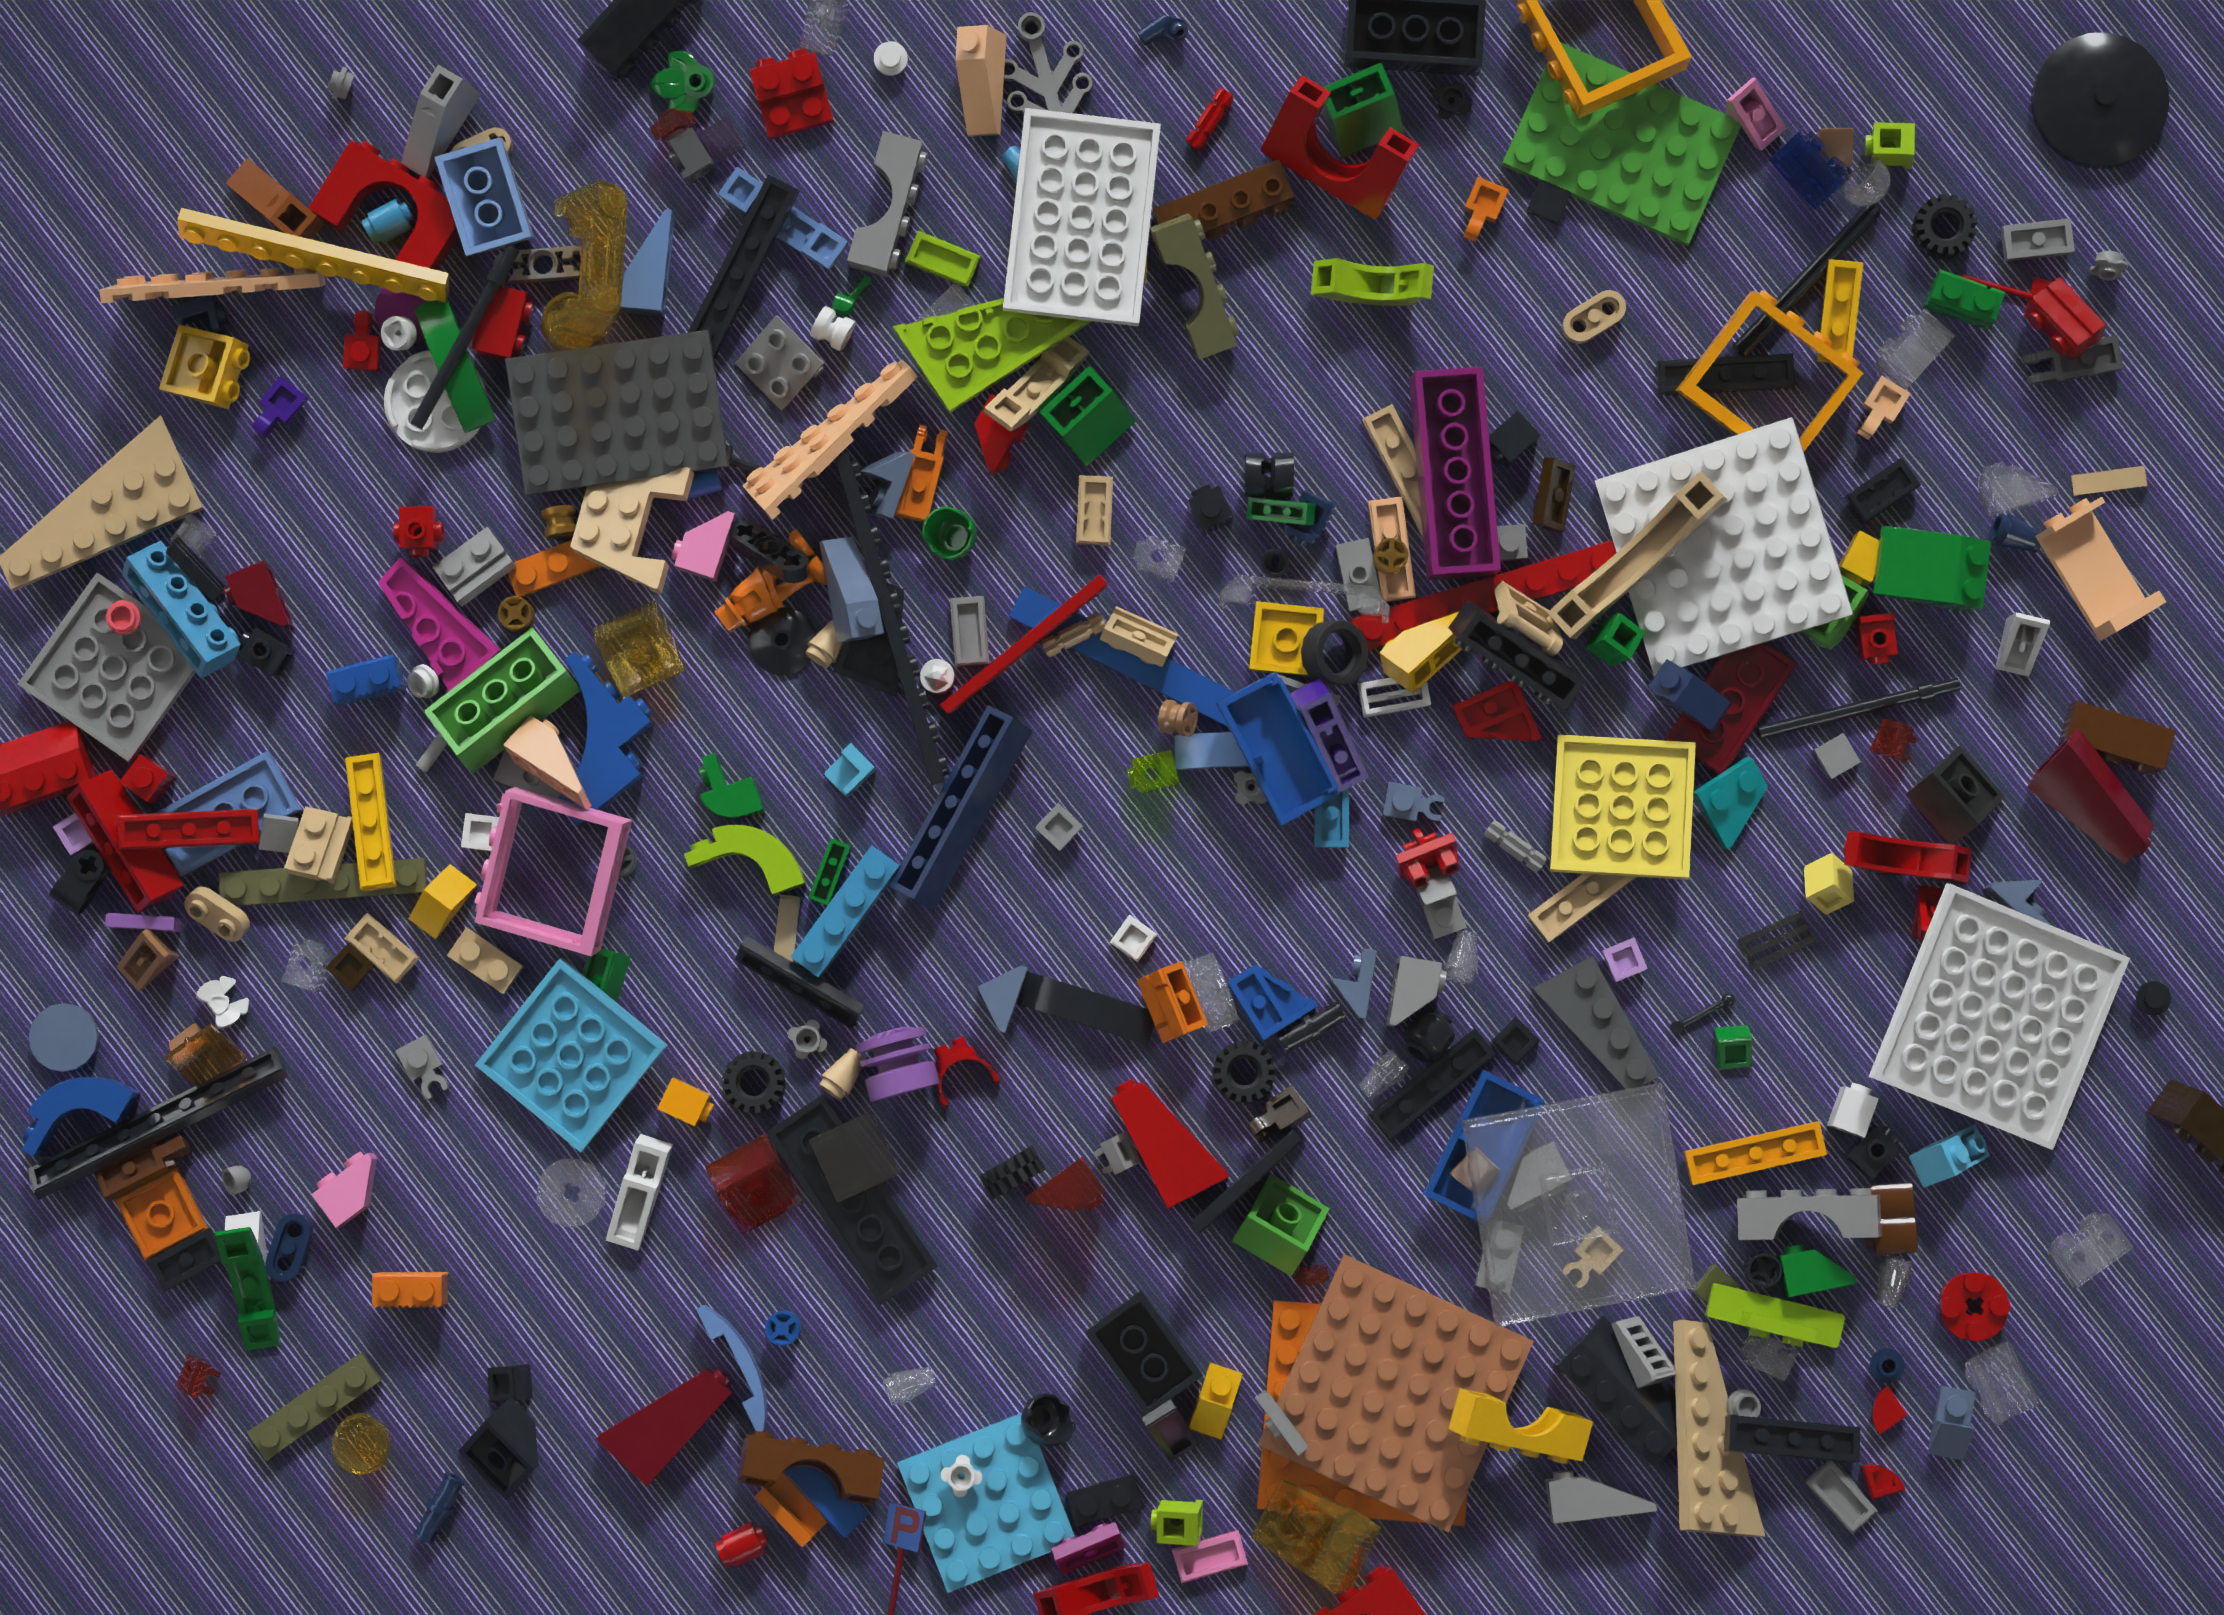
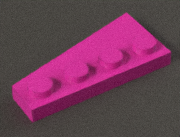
M400 557L378 581L394 609L412 632L415 642L422 648L431 662L430 665L436 675L440 676L447 687V692L502 651L404 557Z

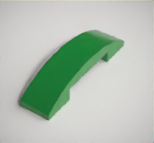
M448 298L446 303L435 300L414 308L438 371L460 333L459 325ZM466 349L445 387L464 433L497 421Z
M251 1227L215 1232L222 1265L226 1264L239 1311L238 1324L246 1351L279 1346L281 1340L270 1281L260 1247Z

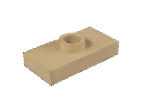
M1079 475L1076 545L1110 546L1113 477Z
M366 913L344 938L396 984L401 981L420 959L419 956L369 913Z

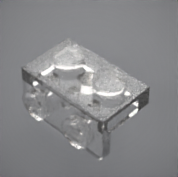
M2009 1340L1971 1356L1965 1363L1966 1378L1973 1388H1977L1982 1397V1409L1987 1418L1993 1419L1996 1426L2003 1424L2008 1418L2032 1409L2041 1403Z

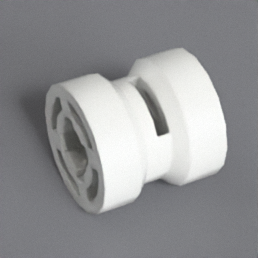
M825 306L816 318L810 336L819 341L827 340L832 348L841 352L849 341L856 322L848 317H837L835 310Z

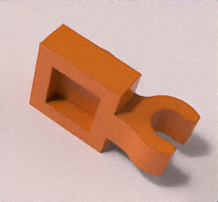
M1477 177L1464 207V211L1472 214L1465 230L1464 238L1476 242L1484 221L1488 220L1495 223L1509 189Z

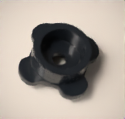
M1455 82L1453 85H1448L1444 88L1438 87L1434 90L1433 99L1438 103V115L1441 119L1448 120L1452 115L1458 113L1465 115L1470 111L1471 104L1466 101L1465 86L1462 83ZM1453 98L1455 103L1450 104L1448 100Z

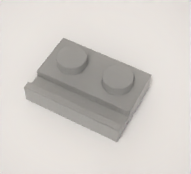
M486 527L435 564L433 569L458 604L463 607L517 566L492 531Z

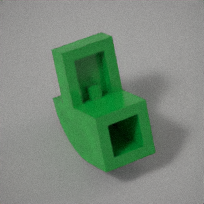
M713 753L701 757L704 766L699 767L700 775L705 787L711 785L712 790L699 795L703 803L712 812L730 820H740L765 812L757 785L752 776L727 785L718 756Z

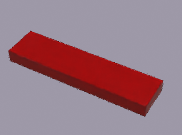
M258 809L116 816L118 851L259 844Z

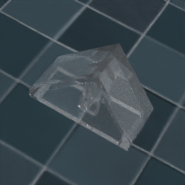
M810 0L800 47L832 57L849 10L847 0Z

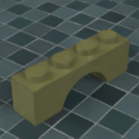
M1187 213L1150 227L1161 261L1165 264L1179 265L1189 269L1198 282V305L1191 317L1183 323L1194 355L1201 360L1238 346L1234 336L1239 335V330L1233 315L1227 317L1223 304L1228 303L1227 295L1223 285H1216L1212 272L1217 271L1211 252H1204L1201 240L1206 239L1199 219L1194 221Z

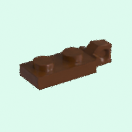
M181 1135L169 1141L164 1138L95 1172L94 1174L103 1198L110 1202L170 1172L171 1169L177 1166L175 1161L190 1155L192 1150L188 1141Z

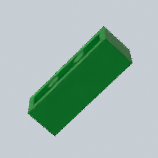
M1249 497L1247 519L1314 525L1316 504Z
M830 838L808 899L828 906L833 899L852 848L851 845Z

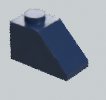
M1668 659L1665 660L1648 685L1649 690L1659 702L1711 732H1714L1732 705L1729 700L1697 676Z

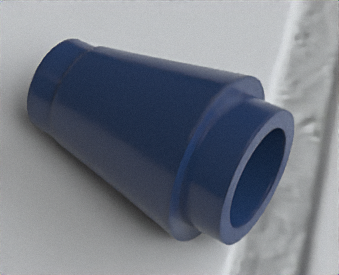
M1999 514L1991 527L1990 539L1996 541L1997 546L2033 551L2035 553L2041 548L2040 543L2035 537L2041 532H2038V530L2012 514Z

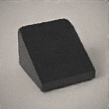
M529 1364L487 1368L490 1402H506L510 1397L515 1401L532 1398L531 1368Z

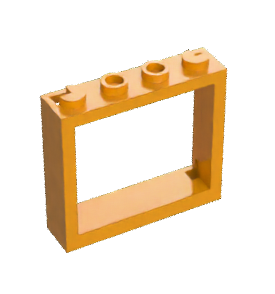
M1517 0L1516 8L1520 13V21L1523 24L1527 23L1532 32L1531 40L1535 49L1538 52H1543L1551 78L1554 81L1558 80L1563 89L1562 95L1565 104L1569 103L1578 118L1584 117L1686 70L1692 56L1662 1L1633 0L1665 58L1588 93L1538 3L1540 0Z
M1761 290L1759 294L1756 291H1751L1676 391L1732 434L1738 435L1753 430L1751 426L1696 385L1752 310L1757 307L1847 375L1799 439L1804 452L1863 375V372L1857 368L1860 363L1846 352L1839 355L1830 348L1832 342L1818 331L1813 335L1803 328L1806 322L1790 310L1785 314L1776 307L1778 301L1764 290Z

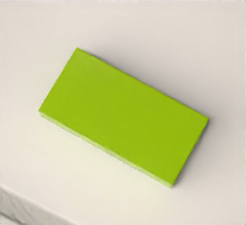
M918 230L906 257L905 264L968 289L981 256Z

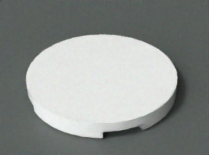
M430 350L410 356L389 378L385 388L384 409L391 428L405 443L421 451L441 453L461 447L470 441L480 428L464 433L446 389H444L422 430L410 424L438 373ZM477 372V375H478V377H479V380H480V382H481V385H482L483 389H484L485 392H486V388H485V385H484V383H483V380H482V378L480 377L479 373Z

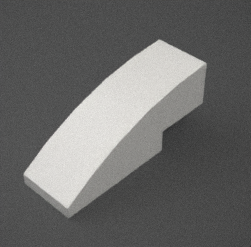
M643 1134L639 1135L633 1147L627 1172L622 1180L606 1241L637 1251L640 1249L673 1144Z

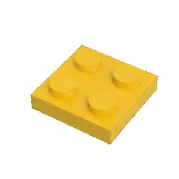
M1256 601L1249 670L1309 677L1302 664V643L1309 629L1317 623L1323 622L1324 608Z

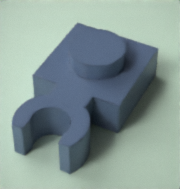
M1389 781L1382 816L1416 822L1418 813H1422L1426 819L1437 822L1441 820L1442 816L1431 813L1429 807L1433 802L1444 803L1445 798L1440 795H1431L1427 799L1421 798V787Z

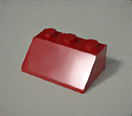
M67 721L0 744L1 817L69 794L78 784L96 776L81 728L71 721Z

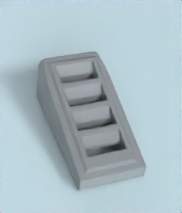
M1639 1316L1611 1324L1638 1389L1661 1383L1676 1375L1671 1362ZM1632 1328L1634 1334L1631 1335L1627 1329Z

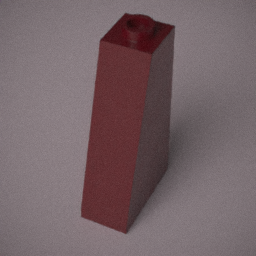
M2076 728L2036 770L2027 788L2126 864L2134 854L2139 858L2152 843L2148 837L2154 825L2084 734Z
M708 1368L604 1431L596 1440L643 1484L648 1486L734 1392L730 1387L732 1380L720 1369L717 1368L713 1372Z

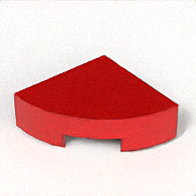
M1884 1386L1878 1392L1872 1409V1423L1879 1435L1908 1415L1888 1386Z
M1875 1464L1861 1465L1872 1500L1906 1490L1900 1478L1891 1470Z

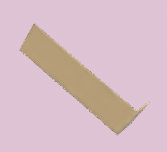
M2145 466L2071 475L2074 496L2142 486L2148 487Z
M779 894L780 902L774 952L793 962L791 955L795 950L800 897Z

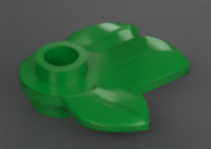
M675 51L668 54V65L670 68L658 72L650 82V88L657 95L669 99L668 117L671 119H681L693 114L697 110L700 99L706 98L712 93L715 88V76L708 67L698 65L690 53ZM700 75L702 79L701 84L698 87H694L693 81L696 76Z

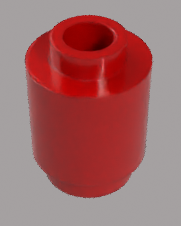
M751 1521L722 1535V1540L716 1542L715 1546L724 1566L729 1568L734 1565L737 1568L765 1554V1546L770 1543L761 1525L755 1527Z

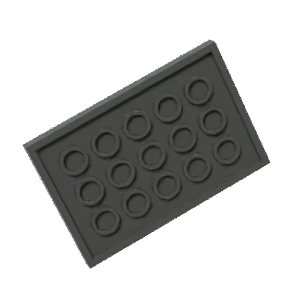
M709 330L505 359L525 495L661 476L684 467L691 468V471H700L729 466Z

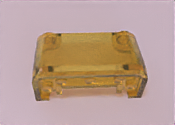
M597 180L555 199L554 215L565 217L571 227L568 228V235L582 239L578 299H566L563 301L564 308L562 310L548 313L547 330L589 341H597L607 337L613 329L622 300L628 205L625 192L616 184Z

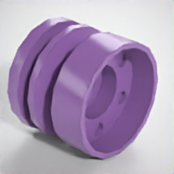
M904 1026L874 1034L864 1042L855 1045L858 1054L873 1051L874 1054L873 1058L861 1061V1067L877 1066L879 1072L865 1080L870 1102L940 1084L934 1061L918 1062L917 1055L930 1049L929 1043L918 1046L913 1044V1039L927 1035L924 1026L918 1028Z

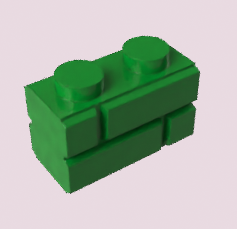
M1940 269L1933 277L1923 308L1988 330L1996 321L2005 292L1993 287L1987 289V285Z

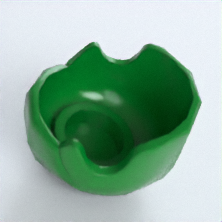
M944 506L933 510L926 517L922 529V538L926 541L934 555L945 560L955 561L966 557L975 546L977 530L970 516L964 511Z

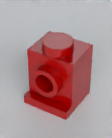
M1894 613L1860 616L1854 621L1859 661L1869 660L1870 665L1890 663V657L1898 654ZM1875 633L1883 635V645H1877L1873 641Z

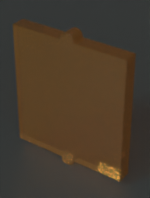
M209 1024L192 1037H186L182 1044L164 1056L169 1064L195 1086L235 1067L246 1059L245 1054L212 1024Z

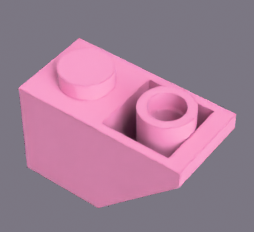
M361 1151L344 1163L346 1166L344 1171L337 1176L332 1172L316 1184L319 1189L311 1195L335 1228L343 1227L370 1207L377 1157L374 1153L363 1155Z

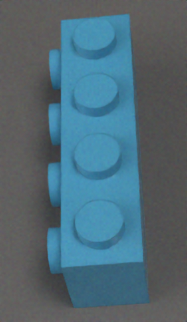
M160 540L128 556L122 575L202 679L235 661L240 647L239 638L232 628H228L222 621L216 606L206 600L200 592V588L166 554L165 550L167 547Z

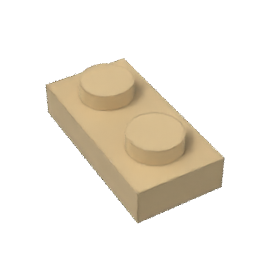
M467 927L447 954L449 958L504 995L524 968L522 964Z

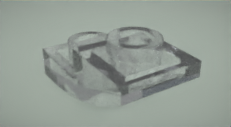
M1210 953L1184 962L1185 969L1209 1024L1204 1027L1206 1032L1209 1033L1237 1023L1239 1020L1237 1011L1214 954Z

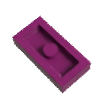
M1113 1522L1111 1524L1098 1525L1091 1532L1080 1537L1067 1538L1061 1541L1058 1546L1051 1548L1062 1574L1127 1547L1116 1522Z

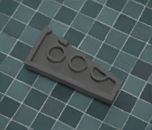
M1593 956L1532 988L1534 993L1546 1003L1559 1020L1571 1030L1583 1046L1596 1057L1598 1062L1628 1094L1660 1077Z

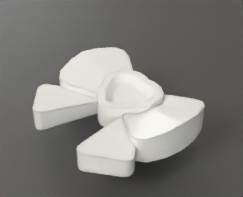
M221 976L219 981L213 980L205 983L196 993V998L206 1003L215 1015V1025L218 1029L233 1025L240 1017V1014L245 1015L248 1011V998L229 1004V998L225 994L235 985L236 980L226 976Z

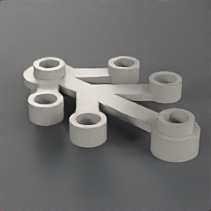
M1026 13L1019 19L1018 32L1020 37L1029 43L1038 77L1019 68L1014 60L1005 59V66L1011 65L1015 71L1012 75L1004 74V81H1015L1044 97L1048 111L1074 113L1082 97L1091 92L1093 87L1092 78L1086 73L1075 75L1072 81L1073 89L1062 106L1057 93L1074 63L1082 60L1083 47L1077 41L1067 42L1063 48V56L1052 74L1042 42V37L1045 33L1044 20L1037 13ZM1029 24H1034L1038 27V31L1035 34H1028L1025 28ZM1071 47H1076L1080 53L1076 57H1070L1067 54V50ZM1085 79L1089 85L1086 89H1079L1076 86L1077 81ZM1014 91L1007 98L1009 110L1016 114L1025 113V108L1046 110L1028 101L1026 95L1021 91ZM1020 97L1023 99L1024 104L1016 108L1011 104L1012 99Z

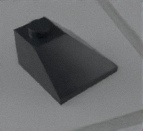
M512 1397L491 1414L458 1450L505 1500L510 1498L539 1466L535 1421Z

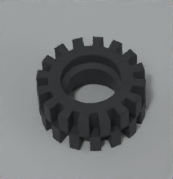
M1940 194L1937 198L1935 196L1930 198L1914 217L1915 222L1912 224V230H1915L1913 239L1914 241H1919L1920 245L1918 248L1921 251L1923 249L1928 251V256L1933 257L1937 255L1938 259H1944L1945 257L1950 259L1959 253L1961 254L1972 243L1973 237L1978 230L1975 229L1978 220L1977 217H1973L1975 210L1973 207L1968 208L1966 206L1968 201L1964 198L1959 201L1957 200L1958 195L1952 194L1950 197H1946V194ZM1946 214L1954 218L1957 223V233L1954 237L1942 239L1934 233L1932 223L1936 216Z
M1237 1041L1226 1046L1216 1057L1213 1067L1214 1082L1219 1091L1228 1099L1240 1103L1253 1102L1262 1098L1270 1090L1275 1079V1064L1270 1053L1261 1045L1252 1041ZM1241 1058L1252 1060L1258 1070L1255 1081L1245 1086L1237 1084L1232 1079L1230 1073L1232 1064Z
M749 1051L737 1055L726 1066L727 1069L722 1077V1088L726 1094V1099L736 1109L746 1113L765 1112L775 1107L780 1098L783 1097L784 1087L786 1086L785 1073L779 1062L770 1055L758 1051ZM750 1069H759L767 1077V1087L758 1096L746 1094L741 1087V1078Z
M1032 1145L978 1177L991 1200H994L1046 1170Z

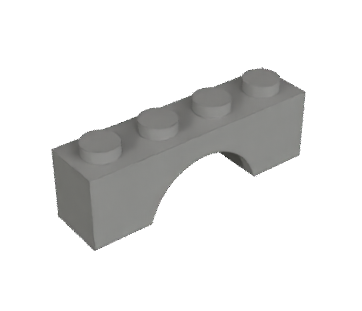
M886 131L882 132L874 165L876 171L889 182L892 188V201L887 213L879 221L866 227L856 228L847 259L850 268L884 277H889L891 269H897L901 250L896 249L900 236L906 237L910 223V217L905 216L908 204H915L919 185L914 184L917 172H924L928 153L923 152L922 141Z
M1871 1188L1850 1189V1195L1841 1196L1836 1195V1189H1815V1196H1802L1801 1190H1780L1781 1197H1767V1190L1746 1191V1198H1737L1738 1240L1777 1239L1784 1223L1790 1217L1802 1211H1814L1829 1217L1837 1225L1843 1238L1882 1237L1880 1195H1872Z

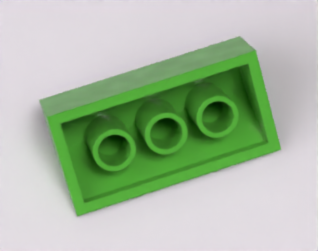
M532 627L424 710V713L458 758L474 774L505 750L503 744L530 715L542 721L580 692L581 688Z

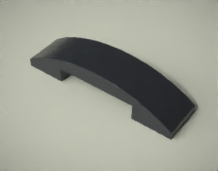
M1031 972L1026 973L1017 1005L1148 1045L1154 1027V1021L1149 1009Z

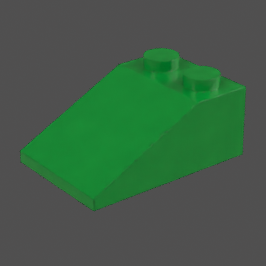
M1881 526L1873 594L1956 611L1983 609L1991 541L1963 535Z

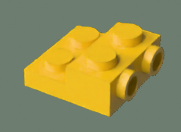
M179 325L159 390L194 399L200 403L229 409L231 402L236 401L240 394V386L237 381L240 371L245 369L250 362V353L247 350L249 345L234 337Z

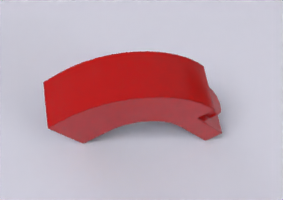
M1136 1562L1109 1568L1033 1593L1039 1615H1088L1103 1609L1159 1597L1150 1562L1142 1564Z

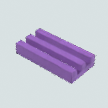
M108 913L105 918V927L150 929L181 933L182 921L175 917Z

